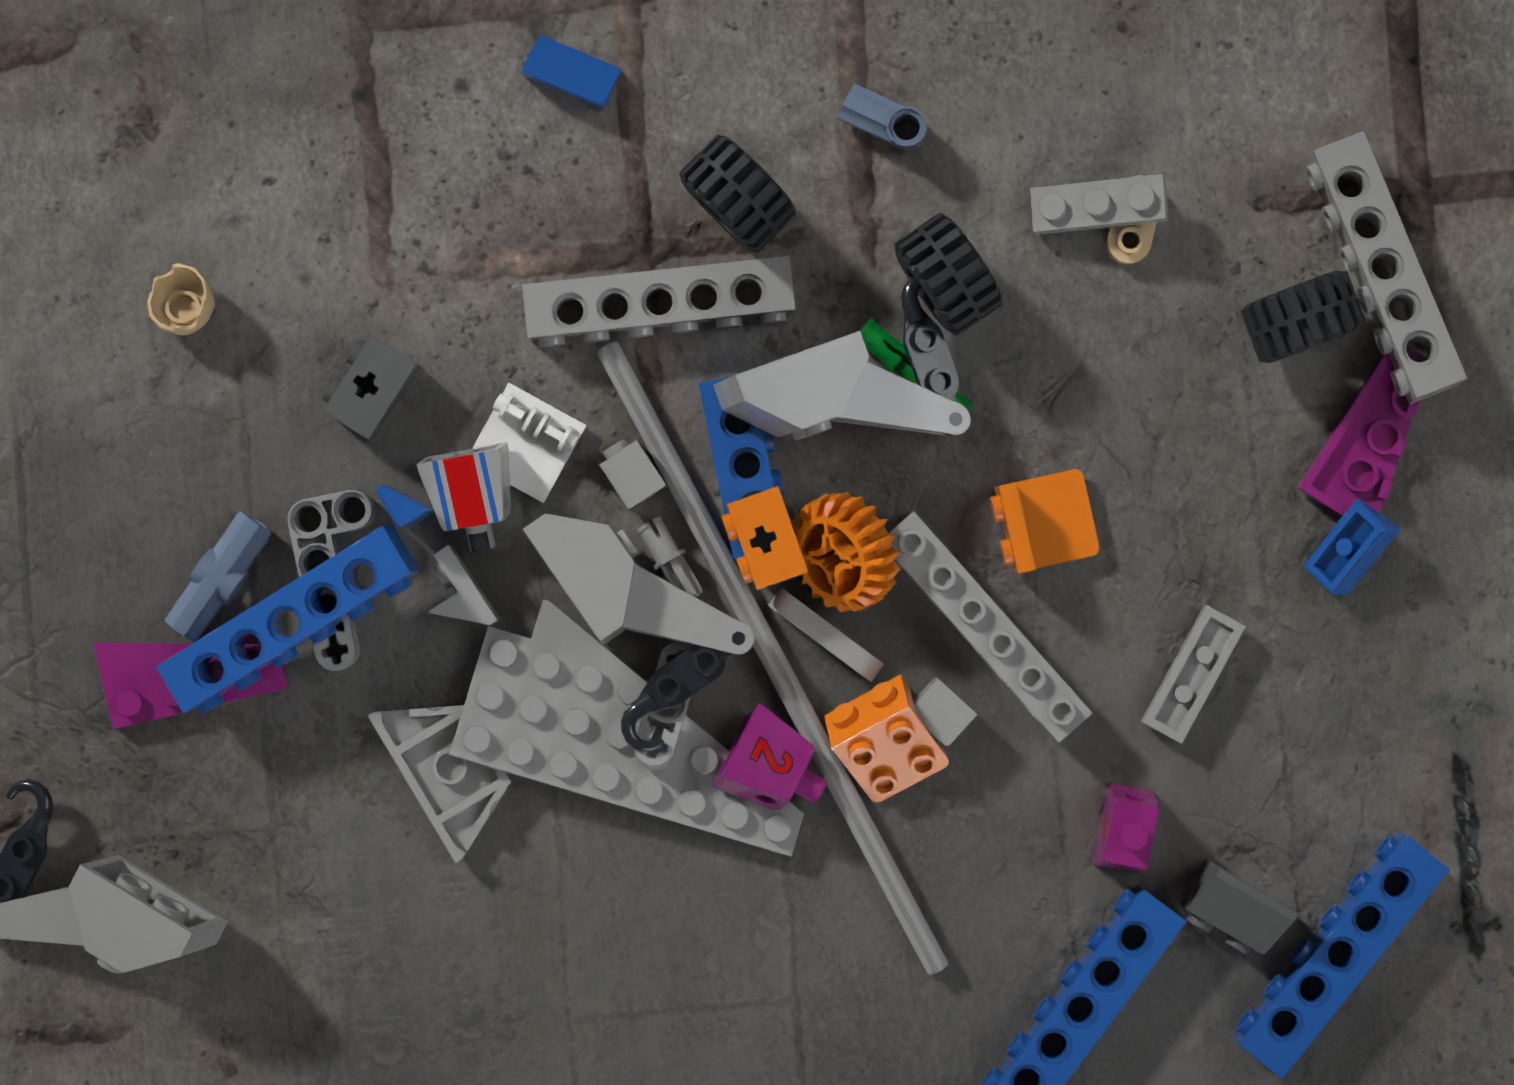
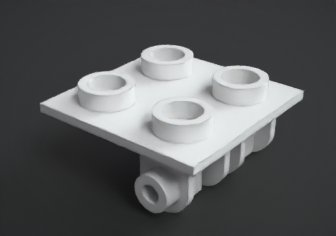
M508 382L504 392L500 393L492 407L493 412L473 448L507 442L509 448L510 485L544 503L587 425Z

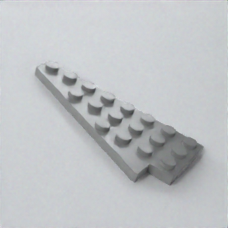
M543 599L531 639L488 626L449 756L792 857L804 813L790 801L780 810L714 788L712 784L729 751L687 715L685 716L674 757L666 767L651 770L638 762L634 748L625 741L621 733L620 721L624 710L639 697L647 682L554 604ZM673 707L656 712L660 716L671 717L679 709ZM641 718L636 723V732H638ZM651 720L647 724V726H656L653 741L662 738L664 729L673 733L675 728L661 727ZM661 747L655 751L648 752V757L655 759L658 752L666 753L667 749Z

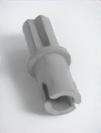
M656 517L652 519V523L649 524L647 522L639 527L637 532L641 535L657 563L654 565L655 570L660 569L668 583L694 597H698L702 593V588L683 557L686 551L684 549L679 550L662 517Z

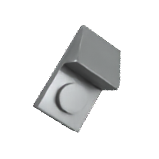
M447 545L435 553L434 556L438 564L433 566L436 575L446 589L454 586L457 593L428 612L492 625L499 621L500 617L453 545Z

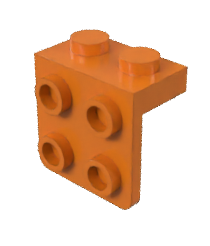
M1072 469L994 487L996 496L990 497L995 523H1003L1006 539L1000 540V548L1005 567L1012 566L1013 573L1029 572L1041 567L1094 556L1098 553V537L1084 475L1080 470Z
M901 674L887 682L879 683L867 693L848 703L837 706L833 711L824 715L831 749L873 802H882L944 769L949 764L947 753L916 713L910 686Z

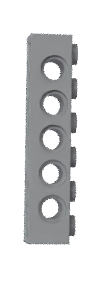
M1364 131L1313 150L1307 160L1309 165L1305 167L1308 181L1314 191L1320 190L1326 206L1322 207L1325 222L1331 232L1337 231L1343 247L1339 248L1342 263L1348 273L1354 271L1360 288L1356 289L1359 304L1365 314L1371 312L1377 329L1373 331L1377 347L1382 355L1389 354L1395 369L1390 372L1396 392L1399 396L1405 395L1408 403L1412 404L1460 385L1467 379V376ZM1341 179L1354 181L1358 186L1359 195L1356 197L1344 196L1339 191L1337 182ZM1360 219L1370 221L1376 230L1375 237H1361L1355 230V221ZM1383 260L1389 263L1393 270L1392 278L1386 280L1378 278L1372 271V262ZM1392 301L1405 303L1410 311L1409 320L1400 321L1395 319L1390 314L1389 303ZM1408 342H1418L1425 347L1427 351L1425 362H1415L1410 359L1406 352Z
M790 256L522 284L527 338L530 341L538 340L539 348L565 345V337L582 335L583 343L610 340L609 332L627 331V338L648 337L654 335L653 328L671 326L672 333L698 331V323L715 321L716 329L743 326L742 318L760 316V324L779 323L787 321V313H795ZM744 282L755 283L761 290L760 300L750 306L741 304L735 296V291L740 284ZM699 287H709L717 295L715 305L709 310H699L691 302L692 293ZM657 291L668 293L673 300L671 309L663 315H655L647 308L649 296ZM612 296H620L628 303L627 313L618 320L609 319L603 314L604 302ZM567 301H577L583 306L581 320L572 325L565 324L559 319V309Z
M914 511L905 516L888 532V534L896 535L891 542L892 547L901 552L895 561L1055 741L1060 743L1092 714L1090 709Z

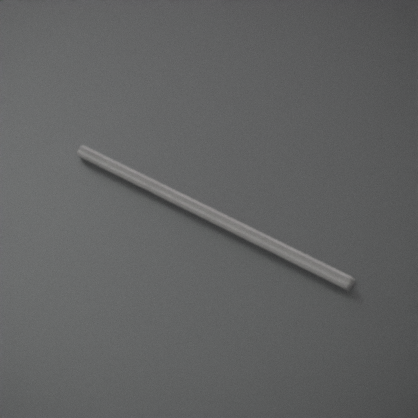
M616 341L601 347L597 354L735 614L741 623L748 625L754 633L753 647L799 734L815 747L812 758L822 777L827 780V786L923 967L929 975L942 971L948 966V961L844 765L831 749L827 733L748 585L744 583L737 564L623 350Z

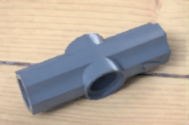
M240 510L214 548L211 547L199 560L190 574V584L178 598L164 621L184 637L194 642L198 641L221 607L227 605L238 593L248 577V568L269 541L273 531L253 516Z

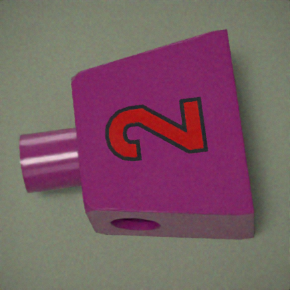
M758 704L745 718L712 786L718 790L766 807L780 810L790 801L794 793L815 804L821 796L827 780L806 769L815 751L813 744L766 707Z
M1109 782L1094 856V866L1136 874L1147 870L1159 813V805L1152 790Z

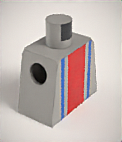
M507 442L429 456L417 464L418 472L442 530L451 531L465 528L470 552L495 547L496 543L491 523L503 521L511 514L509 448Z

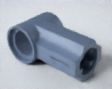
M855 83L849 91L838 116V120L891 144L896 150L905 153L913 152L920 148L927 134L926 119L919 110L909 106L904 107ZM910 119L916 122L919 127L917 136L911 140H903L897 137L894 127L899 121Z

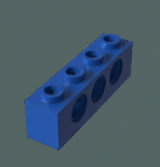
M727 378L699 383L724 515L729 513L727 504L778 486L781 495H784L779 468L770 469L767 452L776 451L773 435L753 425L744 434L736 435L729 432L725 426V418L728 413L722 410L713 384ZM743 453L753 454L760 463L759 472L749 479L738 476L733 467L736 457ZM763 526L755 528L756 537L750 539L752 548L760 547L763 553L770 552V543L776 540L774 532L766 533ZM739 539L731 541L733 559L744 556Z

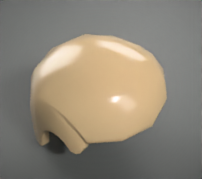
M180 263L173 264L170 272L156 276L153 280L152 291L147 300L149 317L163 332L176 335L192 334L207 324L215 308L213 288L195 267Z

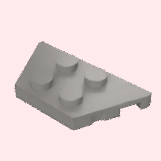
M464 705L379 711L369 714L370 721L454 862H459L464 858L511 784L512 780L509 774L501 770L449 756Z

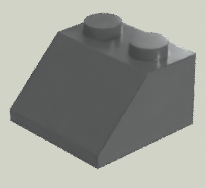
M1206 859L1180 904L1190 912L1186 920L1208 933L1215 926L1229 934L1225 942L1246 955H1249L1252 948L1264 955L1291 926L1299 914Z

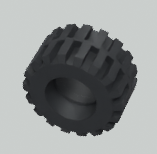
M717 134L679 172L683 186L704 210L743 247L756 253L796 215L792 201L782 188L749 154L727 137Z
M936 214L894 243L897 260L907 278L909 279L912 276L916 278L922 286L918 291V295L942 327L953 335H960L1002 306L1001 292L988 267L958 225L944 214Z
M1338 270L1247 304L1241 311L1256 355L1261 363H1272L1359 330L1366 323L1348 272Z

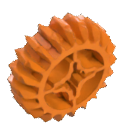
M848 492L824 494L806 504L800 510V514L792 520L793 530L808 569L807 573L802 574L803 581L801 585H809L812 588V598L823 597L826 608L836 606L840 613L850 610L853 612L862 611L883 600L884 596L888 594L887 592L896 584L894 577L901 570L894 561L901 552L892 547L891 543L896 535L888 534L884 527L888 519H878L876 516V505L865 507L862 496L851 498Z

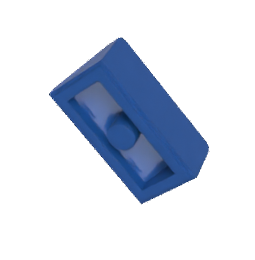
M539 35L521 73L528 79L605 110L622 69L543 35Z
M381 485L376 488L378 490L376 493L397 527L410 528L435 513L432 507L394 487Z
M1356 499L1303 566L1332 595H1347L1399 533L1400 528L1361 499Z

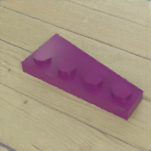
M1408 345L1406 346V352L1410 359L1415 362L1426 361L1427 358ZM1389 354L1381 355L1297 486V489L1340 517L1346 513L1356 499H1361L1379 513L1381 512L1384 500H1387L1392 485L1391 480L1398 459L1401 457L1407 441L1405 438L1420 402L1417 401L1409 404L1405 395L1399 396L1396 392L1390 372L1395 369Z
M93 643L113 729L183 713L156 666L193 643ZM245 644V649L251 657L257 658L261 652V644ZM213 657L208 663V673L214 680L219 681L223 676L224 668L222 663ZM271 663L259 671L262 679L240 692L234 686L221 694L225 700L223 703L290 688L285 666L276 668Z

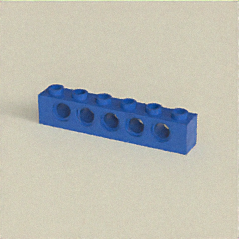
M381 526L156 666V669L183 713L198 709L201 715L225 702L221 694L236 686L240 692L261 680L262 676L259 671L271 663L276 668H279L298 657L300 654L296 648L310 639L316 645L337 632L334 624L349 616L353 622L374 610L375 607L372 601L384 593H387L388 597L392 598L411 587L413 583L410 577L420 572V569L394 526ZM364 563L370 565L375 572V581L370 588L363 587L357 578L358 569ZM325 587L331 588L337 596L336 607L331 612L325 610L320 603V594ZM288 610L295 613L299 619V628L294 635L287 633L282 625L283 616ZM250 634L255 635L261 642V652L257 658L251 657L245 649V641ZM213 657L217 658L224 668L223 676L219 681L214 680L208 673V663Z
M1398 832L1395 837L1389 835L1382 841L1374 853V856L1378 859L1367 872L1361 870L1354 876L1346 889L1350 894L1339 907L1333 905L1325 912L1319 921V926L1322 929L1312 941L1306 939L1297 947L1291 957V961L1294 962L1284 976L1278 974L1269 982L1263 992L1266 998L1257 1010L1249 1009L1238 1021L1235 1027L1238 1033L1233 1039L1281 1079L1284 1078L1449 872L1450 869L1408 835ZM1399 871L1403 878L1401 888L1395 893L1387 894L1384 889L1385 877L1390 872ZM1372 906L1375 911L1373 923L1366 928H1358L1356 924L1357 912L1362 907ZM1336 941H1345L1347 945L1346 957L1340 962L1331 963L1328 959L1329 947ZM1308 976H1317L1320 981L1318 992L1311 997H1302L1300 994L1301 982ZM1280 1011H1290L1292 1015L1290 1027L1282 1032L1273 1031V1017Z
M1137 885L1133 892L1130 889H1126L1112 908L1116 915L1107 927L1101 924L1091 934L1086 943V946L1090 948L1080 963L1073 960L1059 979L1063 986L1053 999L1050 996H1046L1032 1016L1037 1021L1027 1034L1021 1031L1016 1035L1006 1050L1010 1057L1000 1070L996 1067L992 1068L983 1079L981 1085H1014L1015 1075L1018 1071L1025 1068H1030L1037 1072V1080L1034 1085H1065L1187 921L1140 885ZM1129 925H1139L1143 929L1141 942L1133 947L1124 946L1121 942L1123 930ZM1107 960L1115 962L1117 971L1112 980L1108 982L1095 980L1094 971L1100 962ZM1079 996L1088 998L1090 1000V1009L1086 1015L1080 1018L1068 1015L1067 1008L1072 999ZM1052 1032L1063 1035L1064 1042L1059 1051L1046 1053L1041 1050V1041L1045 1035Z

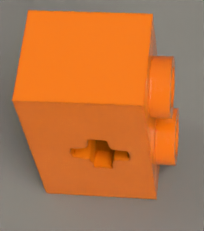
M778 486L727 504L729 513L721 517L730 542L739 539L744 556L736 560L745 584L754 582L756 590L808 572ZM763 526L766 533L774 532L776 540L770 543L771 551L764 554L760 547L752 548L750 544V539L756 537L755 528Z

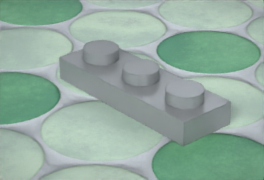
M1163 174L1030 188L1033 232L1036 235L1169 221L1166 177Z
M1204 605L1141 722L1182 744L1246 626L1210 606Z

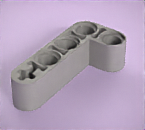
M346 490L303 499L296 502L290 508L288 528L299 577L310 571L309 558L315 551L321 550L329 558L340 552L337 535L362 530L374 521L376 504L371 496L358 490ZM353 497L359 498L365 506L364 517L356 523L349 522L343 514L345 503ZM310 506L315 507L321 515L320 526L313 532L305 531L300 524L301 512ZM325 587L320 594V598L325 594H331L337 599L335 592L329 587ZM349 616L334 624L336 626L344 623L345 630H338L336 632L337 642L340 645L346 644L348 647V653L341 655V663H338L336 656H329L327 653V648L334 645L333 635L316 645L313 644L318 663L330 671L346 669L352 666L359 657L360 644L355 621L352 622Z

